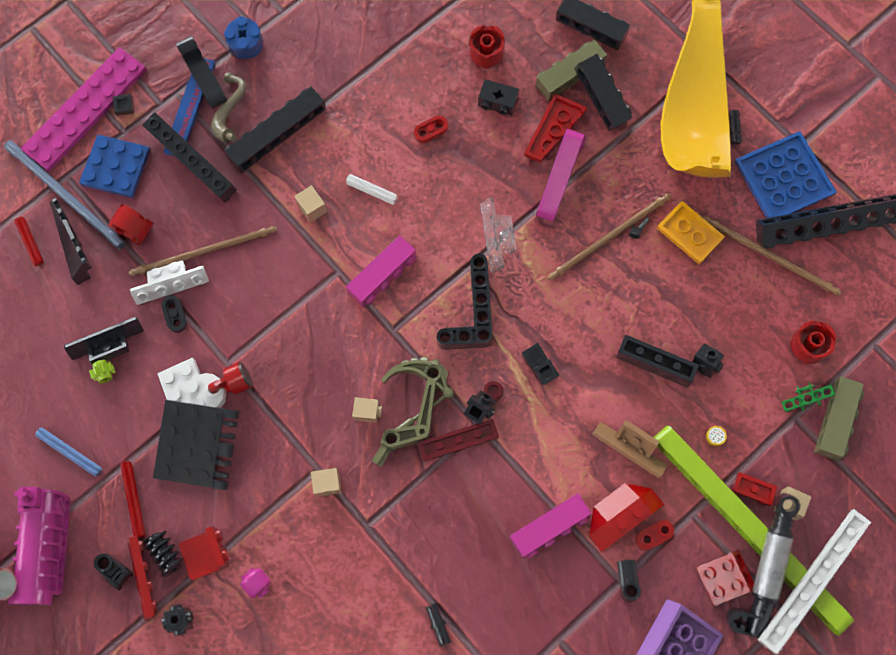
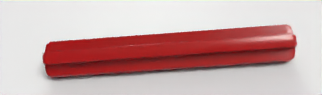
M125 461L120 464L133 536H137L140 539L146 536L132 462Z

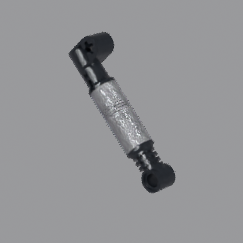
M782 493L775 500V512L777 513L774 514L776 519H773L775 524L768 528L752 593L754 600L751 611L734 607L726 614L728 625L737 633L760 638L770 624L774 605L779 600L794 540L790 527L793 528L794 525L791 524L795 522L793 517L796 518V514L800 510L799 500L789 493ZM788 499L791 500V508L784 509V502ZM739 616H740V618H741L744 622H746V621H747V617L749 616V620H748V624H747V629L745 628V625L743 624L742 621H737V624H736V623L734 622V619H738Z

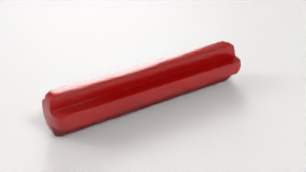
M22 216L14 219V223L33 265L36 267L44 263L26 220Z

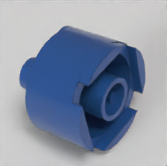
M239 16L226 27L224 31L225 40L234 57L238 59H251L261 52L263 38L259 26L253 20Z

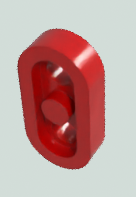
M435 116L417 125L414 129L415 140L419 143H427L445 134L448 130L447 119L443 116Z
M661 520L640 531L635 539L636 545L641 550H651L671 539L674 535V527L669 521ZM661 527L667 528V534L661 532ZM644 536H648L650 538L649 543L644 542Z

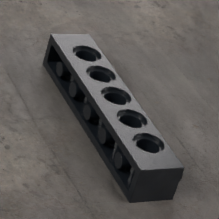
M154 112L142 124L146 130L224 203L237 191L230 181L157 113Z

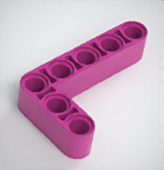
M566 129L536 216L554 222L579 151H582L587 135Z

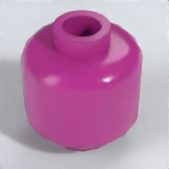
M253 567L241 577L240 585L250 598L258 596L261 599L270 591L267 587L271 584V580L261 568L254 569Z

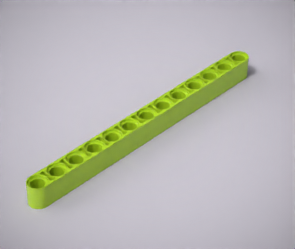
M666 425L653 437L659 441L657 447L748 544L762 556L768 528L671 427ZM790 552L783 579L794 590L808 570ZM825 588L810 608L837 636H840L854 622L852 616Z

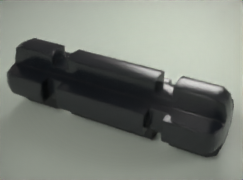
M731 110L729 113V119L731 120V143L733 145H738L742 142L739 110Z

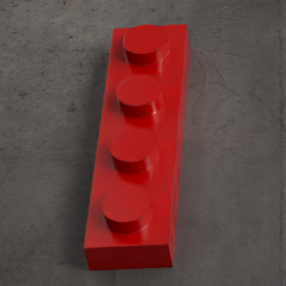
M137 536L130 537L127 543L143 618L146 621L153 619L157 608L155 600L151 601L150 597L152 592L151 581L146 579L145 573L148 572L146 560L142 561L141 553H144L142 541H138Z

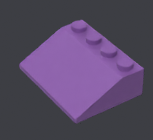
M667 599L637 655H714L724 635L683 605Z

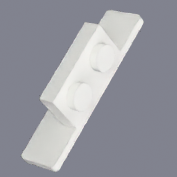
M182 260L148 271V283L130 289V293L135 303L139 305L207 283L209 278L203 266L186 271Z

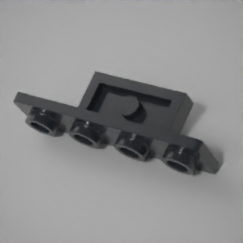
M133 317L66 344L64 349L71 360L88 354L91 364L100 360L107 361L129 352L126 338L139 334L144 329L138 318Z

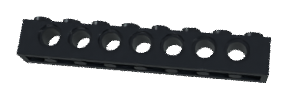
M896 194L756 220L757 242L765 248H773L777 244H792L798 240L809 241L814 237L825 238L835 233L846 234L851 230L862 231L866 227H882L887 223L896 224Z

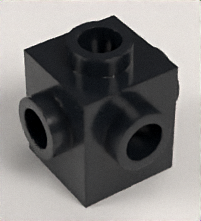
M704 343L694 355L692 362L699 365L697 371L700 374L711 379L715 373L719 374L724 366L722 361L725 355Z
M480 391L476 396L473 394L467 401L468 407L464 415L480 425L486 418L490 419L496 411L494 406L497 401L489 394Z
M182 604L169 607L170 611L163 612L162 626L164 630H167V633H174V636L186 634V630L193 629L194 617L190 608L182 607ZM174 616H177L179 619L176 624Z

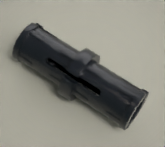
M434 603L431 606L425 607V610L432 624L430 628L434 630L439 647H441L445 643L449 644L452 641L445 627L446 621L441 617L438 604Z

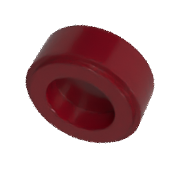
M490 381L485 385L484 393L489 394L494 400L498 401L503 395V387L499 382Z

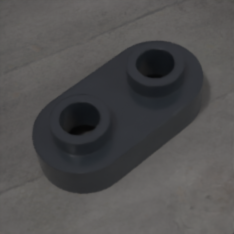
M176 296L165 297L161 307L167 327L174 333H180L187 327L182 303ZM171 305H176L174 309H170ZM176 322H181L179 326H175Z

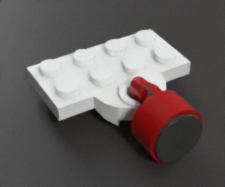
M190 358L157 373L167 400L219 408L226 402V394L232 392L234 395L250 389L252 386L249 372L245 365L240 362L224 368V378L222 379L214 374H200L194 358Z

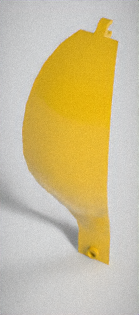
M692 0L690 25L663 106L661 143L664 156L672 168L689 175L709 178L731 177L730 130L721 0Z

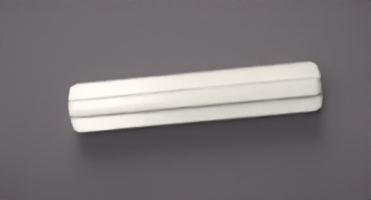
M352 174L348 175L346 179L347 185L385 202L395 204L397 201L396 194Z

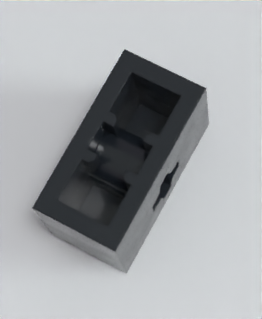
M485 79L478 97V106L484 110H493L501 115L512 116L519 98V89Z

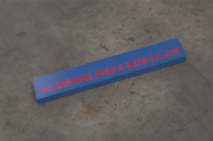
M205 59L209 68L213 72L215 66L214 60ZM192 74L172 126L187 142L204 97ZM166 147L164 148L165 154L174 156Z

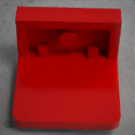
M214 526L205 528V533L184 540L179 544L188 576L191 580H196L230 567L228 551L222 545V541H224L220 529Z

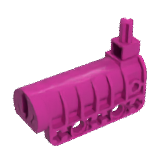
M19 487L18 492H14V496L18 497L17 514L20 515V525L16 526V530L19 531L18 541L14 542V546H17L16 557L12 560L16 562L14 575L17 586L13 595L8 598V604L52 605L53 595H60L63 588L70 497L57 490L41 489L39 487Z

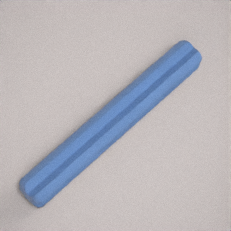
M39 428L35 433L37 438L93 476L97 477L102 472L100 466L44 428Z

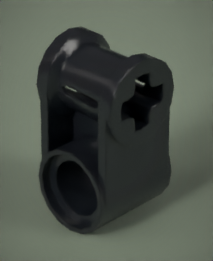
M102 553L94 559V568L119 591L122 588V584L134 575L128 567L112 555ZM108 558L109 566L104 569L102 567V561L103 559Z

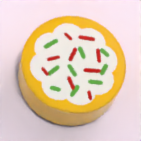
M713 426L706 433L707 442L714 447L721 446L727 438L725 430L720 426Z

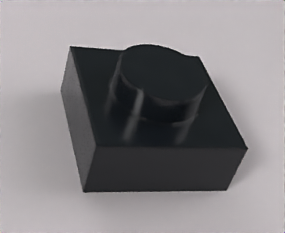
M131 94L113 96L114 113L116 116L134 113L133 97Z

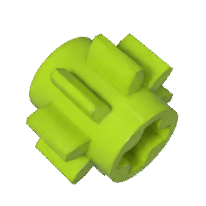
M106 360L93 363V369L89 370L91 378L94 381L98 380L99 384L111 381L113 379L111 374L116 373L111 362L107 363Z

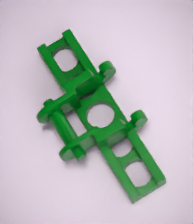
M810 382L808 383L809 386L800 389L797 386L795 392L799 393V396L781 402L784 411L788 412L800 407L802 411H805L804 406L814 402H818L819 406L822 405L821 400L835 396L832 385L814 391L812 389L814 385H811ZM831 389V394L825 395L824 390ZM811 390V392L801 394V392ZM819 392H821V394H822V396H821L820 398H819V396H818V394H817V393H819ZM806 395L812 396V400L810 402H806L804 400V397ZM795 400H798L800 405H796ZM786 403H793V406L791 408L785 407Z

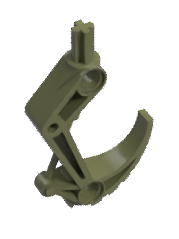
M414 357L410 361L405 360L401 364L394 366L381 379V382L386 384L395 375L410 373L417 375L427 383L419 414L412 419H407L397 428L384 432L380 441L381 447L372 459V462L377 466L382 467L391 451L395 452V450L418 444L420 441L429 439L433 407L444 399H451L453 397V390L448 388L446 384L448 371L439 363V360L429 361L428 357H421V359ZM431 371H436L439 374L436 378L428 376ZM439 390L444 395L434 402L435 391ZM418 419L417 424L415 426H412L414 425V421ZM389 436H395L397 438V441L394 444H388L386 442Z

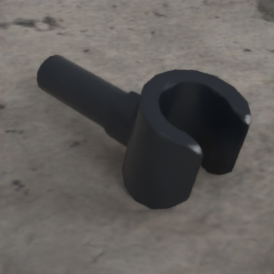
M646 217L639 225V228L632 226L629 236L638 239L650 219Z

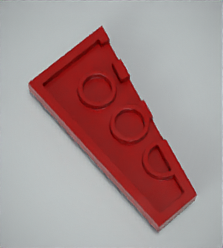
M554 94L524 152V156L541 163L562 140L566 129H571L587 112L588 107Z

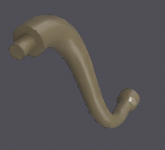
M227 72L224 75V81L228 84H238L239 87L217 110L211 122L212 133L217 139L225 143L237 139L232 129L227 128L225 123L228 115L246 91V82L233 73Z

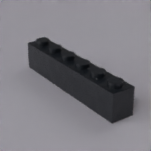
M311 86L308 89L302 90L296 98L286 102L285 106L280 110L274 111L265 121L259 122L253 130L243 134L237 142L231 143L225 150L228 159L240 173H243L326 110L325 101Z

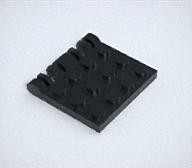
M165 400L153 478L227 490L228 481L214 479V477L228 479L230 474L216 471V464L228 467L231 466L232 462L217 458L218 456L232 458L235 443L220 441V439H235L236 435L222 432V426L237 427L238 422L224 420V417L239 419L240 411Z

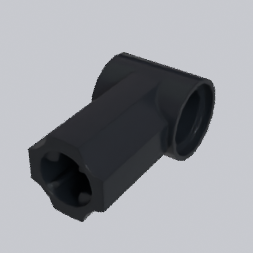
M635 560L618 561L620 595L624 601L634 602L641 594ZM627 587L634 588L636 591L635 597L627 596L625 589Z

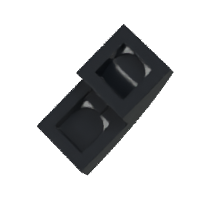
M535 343L521 352L525 361L543 386L560 376L539 343Z

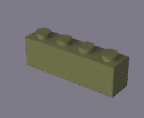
M595 40L589 43L586 42L576 52L569 53L564 60L557 61L547 71L543 70L540 72L536 79V87L550 101L554 94L559 95L580 81L574 69L578 63L595 54H598L606 63L607 54Z
M842 376L834 381L833 390L835 396L829 399L814 453L834 460H839L847 455L849 450L847 443L854 432L852 425L859 414L857 407L864 396V391H862L864 384Z

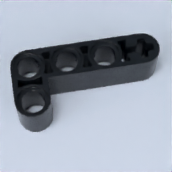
M192 35L176 43L183 60L211 109L225 103L227 97L202 56Z

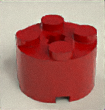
M480 25L470 35V58L483 69L497 65L504 56V34L496 26Z
M122 203L108 224L115 232L126 236L137 245L144 241L154 225L148 218L144 219L142 214Z
M808 321L794 333L790 346L794 355L805 364L819 363L834 351L836 334L833 328L825 322Z

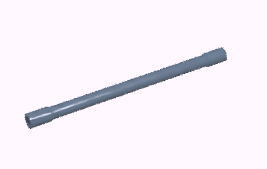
M12 140L5 143L4 149L22 162L86 219L114 247L120 250L125 246V240L72 196L27 156Z

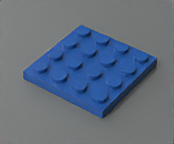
M801 131L739 157L734 161L766 218L796 213L837 193Z

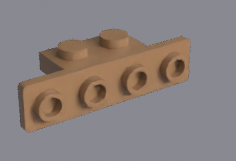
M625 420L618 432L600 422L593 432V436L657 478H661L667 465L651 455L659 441L629 421Z

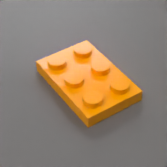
M683 201L656 228L699 265L725 238L724 235Z

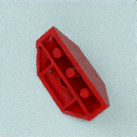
M624 483L593 507L589 537L600 552H603L665 504L652 488Z

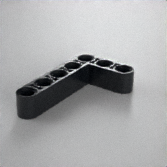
M481 253L474 254L470 261L474 326L440 329L437 332L436 339L437 345L441 349L485 348L492 342L488 261L486 256ZM482 262L484 265L482 267H476L474 263ZM481 279L485 283L483 285H477L475 281ZM483 297L486 302L478 303L476 299ZM484 315L487 317V320L481 322L477 318ZM484 333L487 334L489 338L487 340H481L478 336ZM461 335H467L469 336V340L461 341L459 337ZM442 336H448L450 337V340L448 342H442L440 338Z

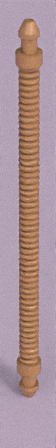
M668 193L664 194L661 198L658 197L649 206L600 238V240L590 245L583 252L577 254L562 266L555 268V271L549 274L548 279L554 280L558 275L562 276L565 271L576 265V263L582 261V259L611 241L618 234L650 214V212L663 206L664 202L671 198V194Z
M703 216V219L719 232L730 236V238L732 237V239L741 242V244L743 243V245L745 244V246L754 251L756 250V252L758 251V253L760 252V254L768 259L777 262V264L779 263V265L788 268V270L790 269V271L799 274V276L801 275V277L803 276V278L810 282H814V284L823 288L824 291H830L834 295L841 294L840 289L833 287L832 283L825 282L821 278L810 274V272L801 269V267H797V265L790 261L788 262V260L786 261V259L777 254H773V252L764 247H760V245L752 242V240L741 236V234L739 235V233L730 228L728 229V227L726 228V226L724 227L719 221H713L708 216Z
M271 226L267 229L264 227L259 231L257 230V232L241 235V237L225 240V242H218V244L209 245V247L195 249V251L192 250L188 253L172 256L151 264L140 265L136 269H131L128 273L130 276H136L139 273L141 275L146 274L147 271L173 262L205 255V253L244 243V241L247 242L251 239L260 238V236L267 237V234L275 233L277 227Z

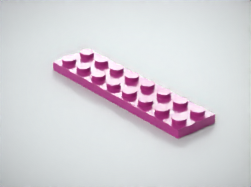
M119 47L21 147L22 151L46 171L50 172L114 105L113 96L124 95L147 71L146 67Z

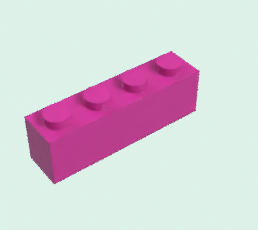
M399 235L346 286L347 292L362 307L366 304L370 305L380 291L383 292L388 288L389 282L393 278L397 279L407 265L410 266L415 262L416 250Z
M577 493L515 532L509 538L521 558L523 559L527 556L530 559L538 554V548L543 545L547 548L555 543L554 538L561 535L563 538L571 533V527L576 524L580 527L589 521L587 517L591 515V512Z

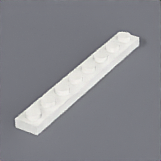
M855 509L851 510L758 639L774 654L779 653L871 523Z

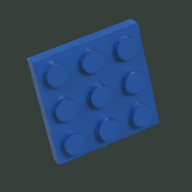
M97 134L79 184L84 187L133 198L151 149L148 146Z

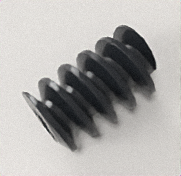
M166 531L157 532L142 543L147 544L145 549L151 551L150 557H155L154 563L160 564L158 569L164 571L162 573L163 577L178 571L182 567L180 563L184 560L183 557L176 559V556L180 553L179 551H171L175 544H167L171 538H163L167 533Z

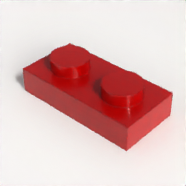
M741 472L737 473L732 488L733 493L767 506L772 505L777 486Z

